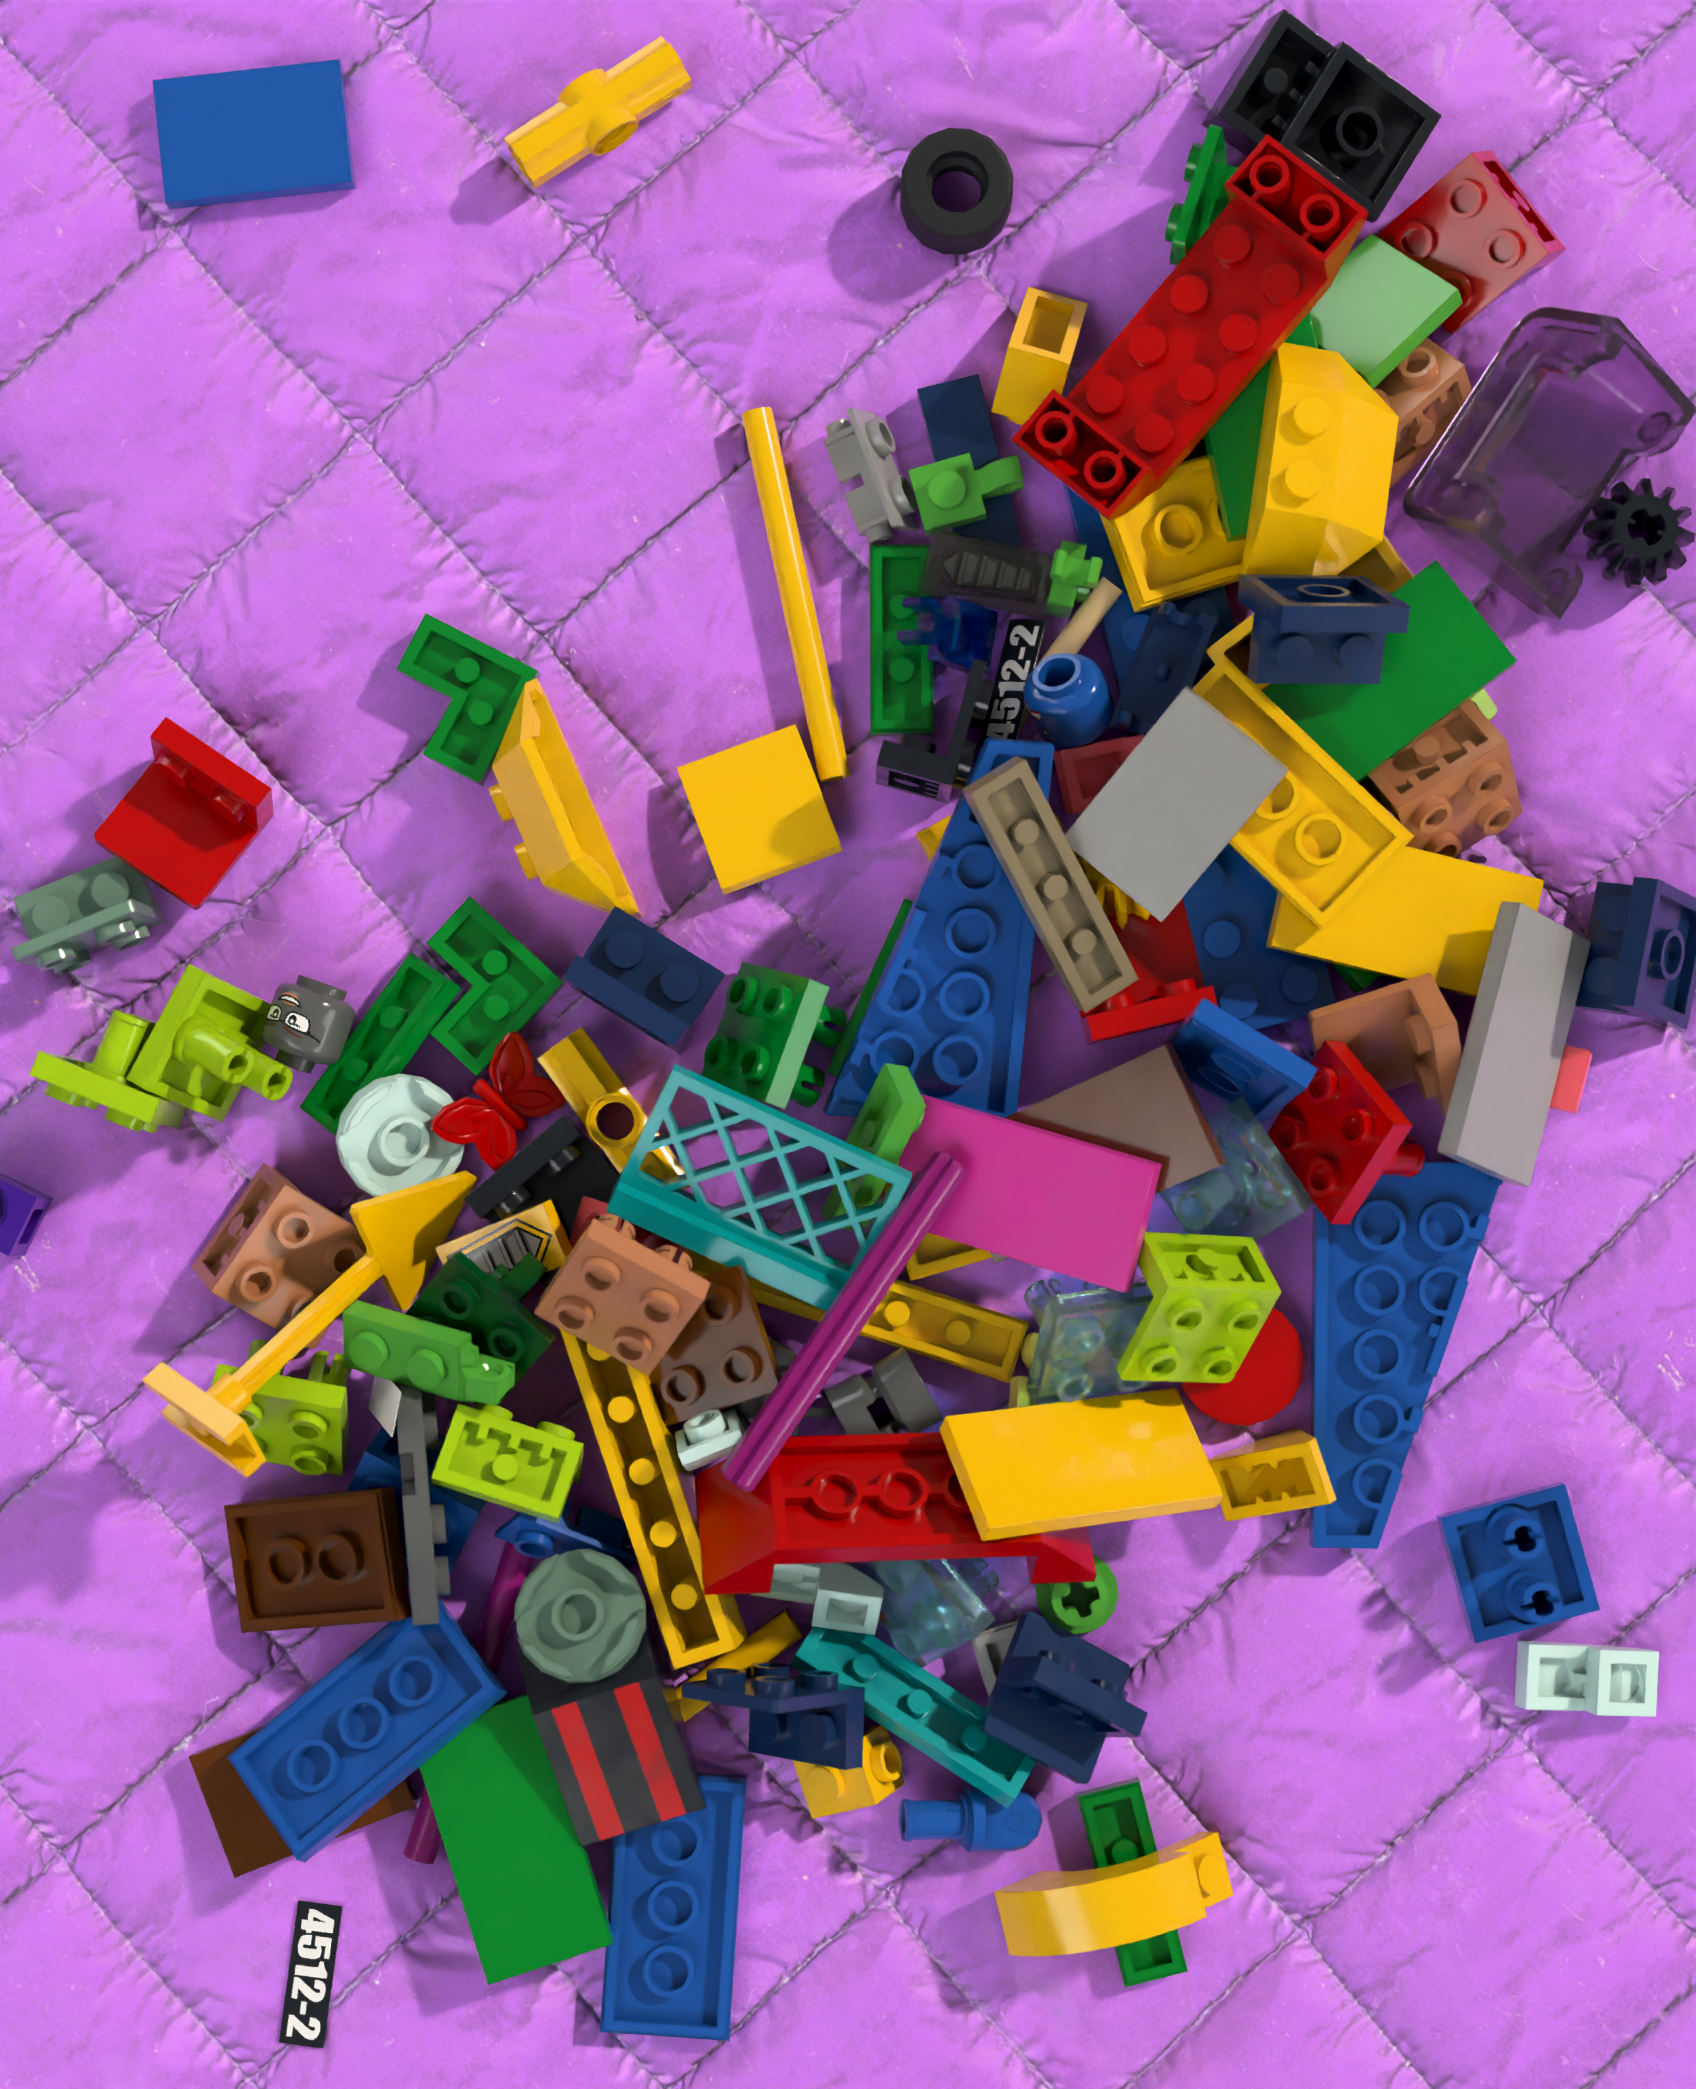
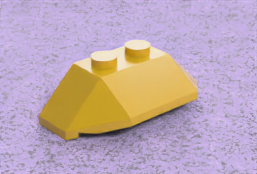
M1283 342L1271 357L1241 574L1338 575L1378 546L1383 540L1399 416L1338 352Z
M537 678L526 682L492 764L498 784L488 788L503 823L514 819L523 838V842L513 846L521 867L529 881L539 877L542 884L551 892L610 914L614 907H618L639 920L643 918L545 691Z

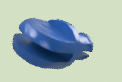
M964 1787L962 1793H958L956 1800L902 1799L899 1808V1828L903 1842L911 1840L957 1839L959 1845L963 1846L966 1852L1016 1851L1028 1847L1039 1835L1043 1821L1038 1803L1023 1789L1020 1790L1016 1799L1008 1808L976 1787Z

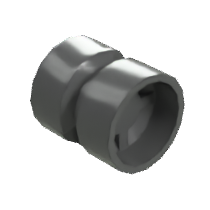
M904 1347L875 1362L872 1365V1376L864 1378L854 1374L825 1390L847 1435L896 1434L902 1431L905 1433H920L943 1420L939 1409ZM883 1396L891 1412L874 1418L868 1406Z

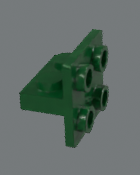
M457 1251L448 1259L405 1313L406 1315L470 1333L471 1343L479 1348V1353L515 1363V1385L555 1340V1334L520 1304L548 1270L530 1252L511 1271L501 1263L490 1275H487L465 1254ZM510 1388V1390L500 1399V1402L497 1404V1406L503 1401V1399L509 1394V1392L513 1388Z

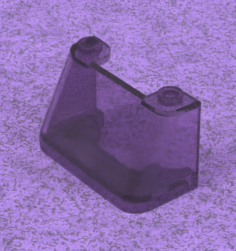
M1554 307L1539 308L1523 317L1505 339L1409 485L1403 498L1404 512L1421 530L1538 614L1560 620L1569 605L1576 598L1583 579V572L1579 564L1573 558L1563 554V552L1591 511L1592 504L1601 496L1627 454L1638 457H1652L1670 450L1678 442L1682 432L1696 413V407L1618 317Z

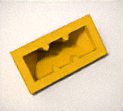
M1297 1427L1208 1459L1224 1495L1219 1503L1226 1522L1328 1505L1337 1500L1316 1438Z

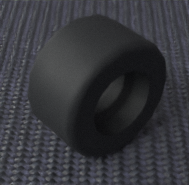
M946 128L927 135L910 151L901 172L900 210L908 230L922 245L942 254L965 255L986 247L1001 233L1010 214L1013 197V172L1006 154L990 137L972 129ZM950 171L964 172L973 176L978 181L981 197L977 205L968 211L949 212L940 208L933 199L932 186L935 180L940 175Z

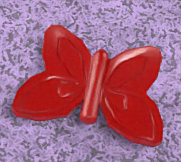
M516 1031L508 1032L495 1047L488 1068L492 1087L484 1079H478L473 1084V1091L483 1100L463 1097L444 1106L431 1121L430 1129L444 1141L459 1145L474 1142L480 1158L496 1172L513 1158L517 1147L515 1130L525 1131L528 1128V1122L525 1117H542L561 1108L566 1099L553 1082L533 1075L534 1059L528 1043Z

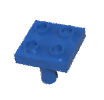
M1558 1482L1436 1515L1469 1636L1475 1644L1600 1610L1565 1484Z

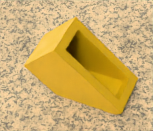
M1032 287L1027 288L1007 348L991 410L992 413L1007 416L1012 422L1023 425L1053 389L1059 394H1063L1088 303Z

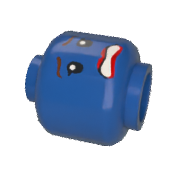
M1069 653L1050 655L1043 659L1029 674L1023 687L1024 703L1036 731L1045 742H1050L1054 747L1075 748L1086 745L1097 739L1110 725L1114 713L1112 695L1100 668L1094 660L1084 655Z

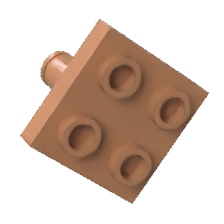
M613 1214L601 1215L597 1220L593 1218L542 1294L533 1314L649 1376L704 1301L711 1282L691 1272L693 1266L692 1259L686 1253L682 1252L677 1263L672 1260L677 1248L663 1245L652 1251L634 1241L635 1229L628 1221L625 1220L618 1232L614 1229L620 1217Z

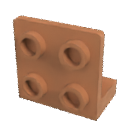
M1428 338L1373 389L1399 416L1389 490L1479 412L1465 365Z
M1470 699L1364 779L1366 784L1394 817L1414 836L1406 846L1455 858L1461 851L1468 849L1488 835L1502 832L1522 813L1507 740Z
M1431 973L1327 1005L1308 1013L1307 1019L1314 1056L1325 1040L1344 1042L1385 1092L1416 1082L1424 1100L1434 1098L1444 1119L1446 1118L1462 1053L1457 1021Z
M263 1162L191 1268L212 1293L280 1332L346 1270L354 1265L366 1253V1246L355 1225L301 1193L284 1174ZM334 1320L305 1347L314 1349Z

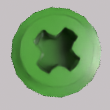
M1093 1554L1096 1569L1094 1582L1036 1584L1037 1605L1044 1618L1073 1634L1094 1631L1104 1625L1115 1611L1119 1596L1117 1579L1109 1565L1095 1554Z

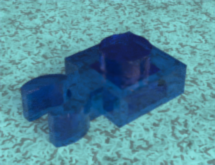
M930 596L903 598L902 606L914 610L917 614L918 627L916 630L898 631L897 639L899 642L906 646L929 645L928 661L968 674L971 672L974 658L986 661L984 674H989L999 612L956 597L934 599Z

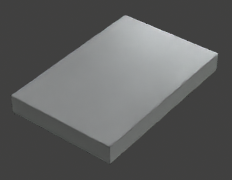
M1186 686L1065 833V837L1072 850L1162 923L1286 775L1289 768L1189 686Z

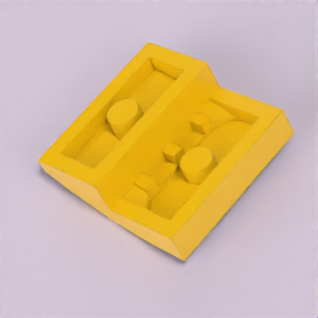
M796 724L677 767L723 895L843 851Z

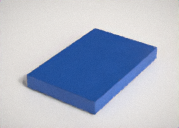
M339 59L152 80L165 203L170 210L356 189L343 66Z
M1205 998L1195 1006L1162 1044L1163 1046L1172 1042L1186 1075L1191 1082L1259 1124L1267 1121L1303 1092L1318 1070L1313 1065Z

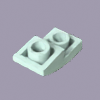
M735 1408L726 1412L719 1410L702 1412L690 1418L684 1424V1429L675 1432L678 1456L686 1470H694L731 1454L748 1428L746 1421L738 1416Z

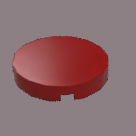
M1272 1308L1232 1381L1228 1383L1180 1382L1182 1391L1199 1411L1221 1423L1248 1426L1273 1418L1291 1403L1303 1379L1305 1355L1298 1332L1282 1312Z

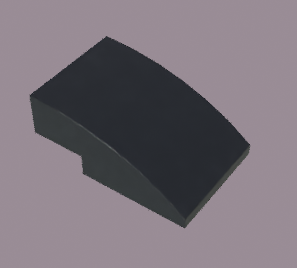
M1283 9L1266 20L1201 125L1207 129L1210 124L1223 127L1225 142L1246 156H1249L1266 134H1268L1366 209L1369 215L1366 221L1373 223L1378 220L1442 115L1347 43L1342 41L1335 46L1331 45Z

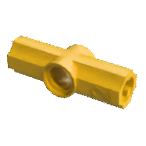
M660 36L610 70L605 72L603 69H594L576 78L561 92L557 104L504 138L505 144L525 178L536 189L588 154L592 153L594 156H601L621 146L638 129L639 121L692 88L691 78L674 48Z
M581 1027L554 1045L537 1060L583 1122L591 1139L601 1147L620 1174L634 1149L648 1117L641 1104L632 1096L588 1033ZM611 1102H619L626 1105L634 1116L632 1131L625 1138H609L599 1127V1114ZM669 1146L647 1152L640 1167V1170L662 1180L685 1173L681 1162ZM690 1185L685 1186V1187H682L681 1189H684V1190H685V1189H687Z

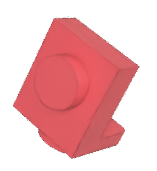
M1143 734L1122 736L1075 748L1054 751L1053 756L1065 814L1083 812L1145 736Z

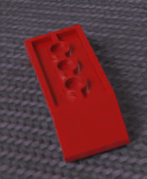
M1266 134L1225 183L1224 187L1229 204L1189 250L1186 257L1173 269L1069 395L1064 398L1053 389L1011 439L1014 444L1109 521H1112L1163 486L1327 292L1369 216L1366 209L1268 134Z
M940 1432L790 1436L755 1489L750 1492L740 1489L721 1474V1467L726 1459L695 1475L694 1484L704 1595L770 1593L774 1565L1026 1556L1030 1584L1094 1582L1096 1578L1088 1526L982 1541Z

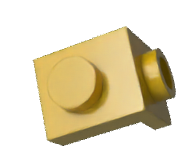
M882 1725L872 1726L863 1732L862 1767L843 1770L792 1760L812 1819L876 1805L904 1785L900 1753L892 1743L888 1729Z

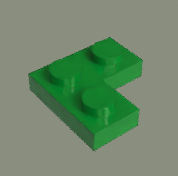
M425 613L396 668L400 674L451 699L423 755L437 764L483 786L492 769V764L524 684L535 678L539 679L541 675L538 670Z
M470 896L427 942L432 949L473 985L435 1026L430 1034L473 1074L480 1077L489 1067L495 1047L507 1033L516 1031L520 1034L560 991L565 983Z

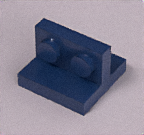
M1240 574L1237 600L1254 612L1247 677L1255 684H1380L1386 633H1407L1410 606L1364 576Z
M1634 877L1633 885L1597 881L1586 939L1591 941L1575 1006L1589 1011L1642 1017L1665 1027L1687 1029L1696 986V898L1654 878Z
M614 907L583 958L576 956L563 978L577 992L681 1055L694 1034L692 1031L694 1025L726 975L625 911Z

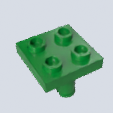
M742 962L737 976L728 987L726 1007L716 1035L710 1040L705 1050V1065L701 1076L751 1099L782 1109H786L789 1099L803 1107H811L816 1104L821 1094L802 1087L801 1083L803 1081L823 1088L825 1075L820 1068L802 1064L810 1040H814L824 1047L835 1046L843 1034L824 1027L823 1022L845 1028L847 1022L846 1013L838 1007L824 1004L829 986L809 978Z

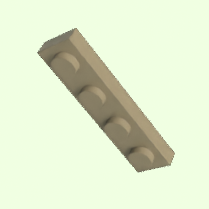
M1015 756L963 788L962 792L1075 1007L1087 1013L1137 981L1139 978L1026 759Z

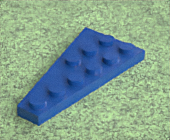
M985 738L964 788L1013 757L1018 756L1026 759L1047 802H1049L1054 745L1050 742ZM963 792L959 797L823 1107L825 1115L858 1117L884 1063L908 1067L920 1094L1002 1118L1017 1112L1035 929Z
M1424 1162L1421 1171L1413 1177L1381 1175L1350 1224H1330L1313 1202L1311 1436L1316 1438L1337 1499L1328 1505L1310 1507L1309 1545L1313 1548L1378 1549L1403 1476L1401 1472L1411 1442L1421 1424L1425 1412L1423 1407L1433 1378L1437 1377L1469 1283L1467 1279L1479 1243L1483 1241L1491 1218L1488 1217L1499 1185L1503 1183L1502 1180L1463 1163Z

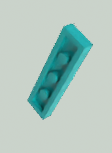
M813 1626L789 1664L800 1672L808 1670L839 1673L838 1683L865 1687V1715L1006 1808L1016 1799L1036 1764L1034 1760L979 1731V1723L984 1713V1708L873 1635Z

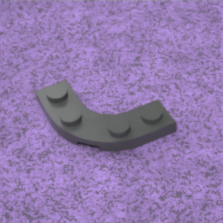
M394 1382L401 1391L396 1418L413 1626L440 1623L438 1596L451 1595L448 1556L435 1557L434 1544L447 1543L444 1504H430L426 1451L439 1450L435 1394Z

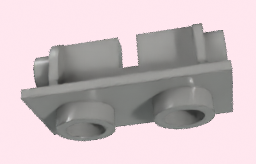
M856 408L848 409L847 412L852 425L848 418L828 424L825 427L828 437L824 440V444L840 483L845 484L859 476L862 477L864 482L863 486L844 494L859 536H866L869 545H876L893 537L890 526L894 529L913 532L919 530L913 513L918 509L915 494L908 480L898 474L891 455L895 451V441L888 425L881 417H877L876 413Z

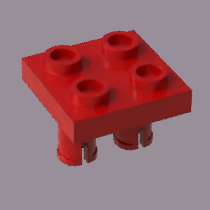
M1325 1040L1311 1062V1065L1318 1070L1308 1087L1283 1107L1264 1139L1330 1224H1350L1381 1175L1416 1176L1423 1167L1425 1153L1421 1144H1415L1417 1140L1414 1137L1406 1136L1413 1125L1344 1042Z

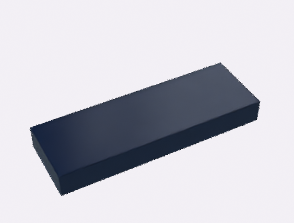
M979 374L917 389V397L934 463L970 453L975 471L994 461L1000 460ZM1009 494L983 500L987 519L951 529L954 542L963 537L1025 557ZM964 540L955 545L956 549L964 545L1014 562L1023 560Z

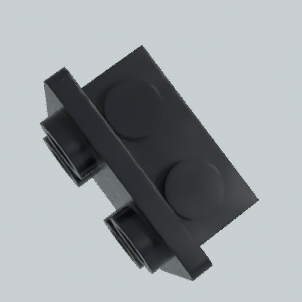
M974 658L947 757L935 754L937 746L920 738L899 735L897 743L883 740L876 764V784L949 804L953 788L960 790L964 788L970 775L977 748L976 743L966 741L970 727L982 730L995 684L993 681L983 679L986 661Z
M563 1115L467 1195L464 1200L480 1219H488L493 1223L551 1199L566 1235L570 1239L582 1197L586 1196L609 1203L613 1187L619 1175L571 1117ZM560 1267L545 1272L539 1281L545 1288L548 1287Z

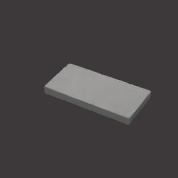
M1502 901L1499 907L1438 1146V1153L1509 1184L1530 1187L1591 941L1519 902Z

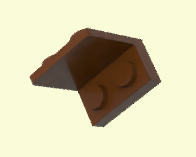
M735 1265L702 1276V1278L711 1282L704 1301L649 1375L665 1426L688 1420L708 1410H719L772 1393L782 1378L742 1265Z

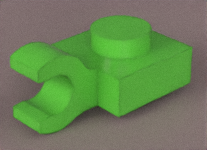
M970 453L908 470L926 536L987 519L983 500L1013 493L1025 488L1023 483L1024 477L1017 455L994 461L975 471Z
M1062 540L1060 549L1055 550L1049 575L1052 582L1044 614L1069 619L1074 602L1083 603L1089 595L1090 588L1097 587L1103 560L1094 556L1090 560H1084L1087 545Z

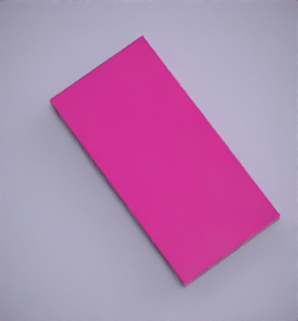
M921 1094L926 1105L924 1118L920 1128L911 1134L898 1163V1166L912 1172V1179L901 1201L932 1155L938 1151L954 1157L966 1169V1176L927 1233L1125 1293L1132 1289L1162 1166L1161 1163Z

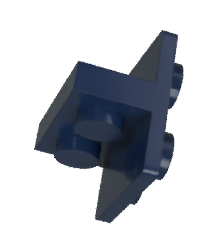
M1025 1612L1021 1615L980 1720L979 1731L1077 1784H1087L1091 1779L1105 1738L1139 1737L1148 1712L1126 1701L1128 1692L1124 1690V1686L1130 1673L1129 1664L1035 1612Z

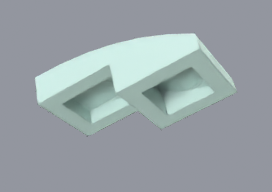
M843 1562L774 1565L770 1593H750V1595L814 1604L811 1626L875 1635L884 1587Z
M1518 1641L1514 1705L1529 1710L1586 1711L1595 1715L1656 1717L1659 1652L1648 1649L1605 1645Z

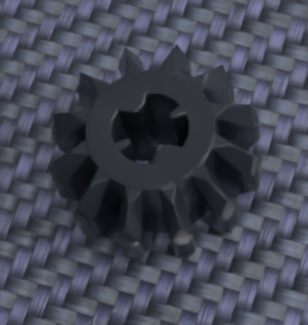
M1650 478L1641 479L1636 484L1634 491L1625 482H1619L1610 490L1611 499L1599 497L1591 506L1597 519L1588 521L1583 526V534L1600 542L1586 552L1587 559L1590 561L1598 560L1602 557L1607 559L1609 564L1602 572L1603 579L1611 580L1621 570H1624V582L1627 588L1634 589L1639 586L1644 576L1653 585H1658L1667 579V568L1678 570L1687 561L1680 548L1687 547L1693 543L1695 533L1678 525L1691 516V508L1685 506L1676 510L1672 509L1669 503L1675 497V488L1667 487L1655 497ZM1630 527H1633L1634 530L1645 528L1649 538L1647 540L1643 537L1632 539L1628 529Z

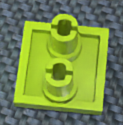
M188 964L177 986L173 989L170 999L146 1043L142 1046L139 1056L126 1079L144 1090L223 1122L242 1085L264 1098L276 1101L283 1097L290 1088L293 1073L287 1066L261 1052L266 1043L262 1038L261 1031L271 1004Z
M113 1009L92 1062H83L73 1057L39 1051L29 1073L30 1076L48 1082L44 1091L45 1095L79 1108L85 1106L97 1110L99 1104L108 1107L104 1116L105 1119L138 1132L145 1130L156 1134L159 1125L179 1127L187 1108L144 1090L126 1079L156 1023Z
M257 1339L251 1342L247 1361L266 1344V1340ZM317 1351L314 1353L307 1380L283 1376L284 1365L251 1396L252 1403L238 1416L245 1420L266 1458L265 1462L291 1466L296 1471L307 1475L329 1473L344 1476L350 1455L347 1387L345 1385L352 1371L351 1368L344 1367V1355L335 1352L330 1369V1366H327L329 1351ZM218 1364L211 1386L225 1373L232 1375L239 1367Z

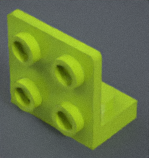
M1145 1232L1138 1266L1154 1297L1116 1367L1120 1378L1124 1381L1228 1383L1232 1381L1282 1292L1253 1237Z
M476 1402L475 1407L471 1408L458 1404L431 1477L432 1483L558 1524L572 1482L579 1484L583 1473L584 1444L574 1441L575 1433L563 1426L550 1422L540 1421L537 1427L533 1428L511 1421L513 1414L497 1405Z

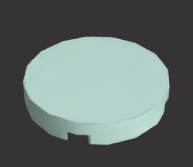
M399 1073L375 1079L356 1092L341 1113L336 1134L340 1163L353 1182L374 1197L453 1174L461 1163L465 1146L444 1141L430 1128L431 1121L440 1110L454 1101L447 1092L424 1077Z

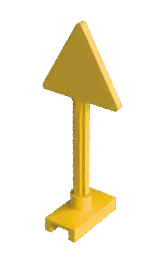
M464 1170L353 1204L350 1208V1215L366 1246V1253L232 1375L225 1373L205 1392L163 1362L142 1379L149 1390L169 1403L161 1411L165 1420L241 1475L248 1478L266 1461L245 1420L238 1416L252 1403L251 1396L361 1296L379 1277H381L393 1305L402 1311H407L438 1255L435 1247L446 1240L466 1202L464 1198L470 1194L476 1183V1176Z

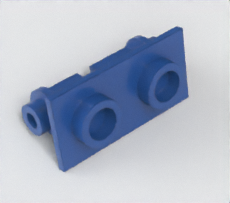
M568 1498L566 1499L558 1524L508 1508L517 1514L498 1528L494 1535L496 1538L514 1544L515 1550L519 1553L538 1559L550 1558L556 1554L561 1555L568 1551L592 1549L615 1558L625 1568H628L636 1562L637 1558L636 1555L628 1553L632 1542L623 1519L583 1505L578 1510L574 1525L567 1522L573 1501Z

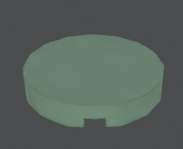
M592 1549L568 1551L543 1560L524 1580L515 1602L514 1621L517 1622V1633L520 1638L518 1641L524 1655L541 1672L569 1683L596 1682L618 1672L637 1652L646 1629V1601L637 1579L618 1560Z

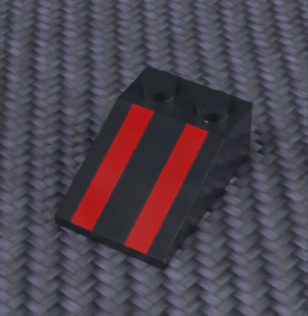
M646 1615V1629L637 1652L618 1672L596 1682L569 1683L541 1672L524 1655L522 1650L517 1651L532 1714L582 1847L707 1809L656 1619Z

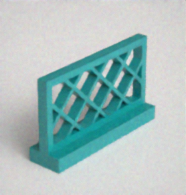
M674 1063L634 1149L613 1187L606 1212L619 1216L621 1219L727 1267L742 1265L747 1276L827 1311L897 1209L912 1179V1172ZM679 1086L704 1097L712 1118L679 1129L670 1106ZM719 1105L726 1107L732 1111L722 1114ZM664 1119L669 1132L656 1136ZM747 1119H752L765 1125L772 1145L738 1155L727 1126ZM717 1129L728 1159L695 1170L684 1140ZM779 1132L791 1137V1139L782 1141ZM674 1144L685 1173L662 1180L640 1170V1167L647 1152ZM808 1146L824 1152L831 1172L797 1182L787 1153ZM777 1157L788 1186L754 1196L743 1167ZM838 1159L851 1166L841 1169ZM733 1171L744 1200L724 1207L708 1201L700 1181ZM870 1173L891 1183L882 1202L856 1209L846 1180ZM836 1184L847 1213L813 1223L803 1194ZM690 1185L693 1194L681 1188ZM793 1198L804 1227L782 1234L767 1228L760 1208ZM749 1212L752 1220L741 1216V1214ZM874 1218L867 1233H865L862 1221ZM852 1225L860 1247L851 1264L848 1265L826 1255L819 1235ZM809 1239L811 1247L800 1243V1241Z

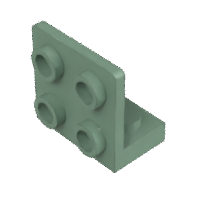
M113 857L13 898L29 941L12 947L11 951L17 962L37 967L39 970L48 971L53 969L55 975H63L90 964L92 960L89 953L112 944L115 951H120L147 941L151 938L148 929L164 923L147 878L117 857Z

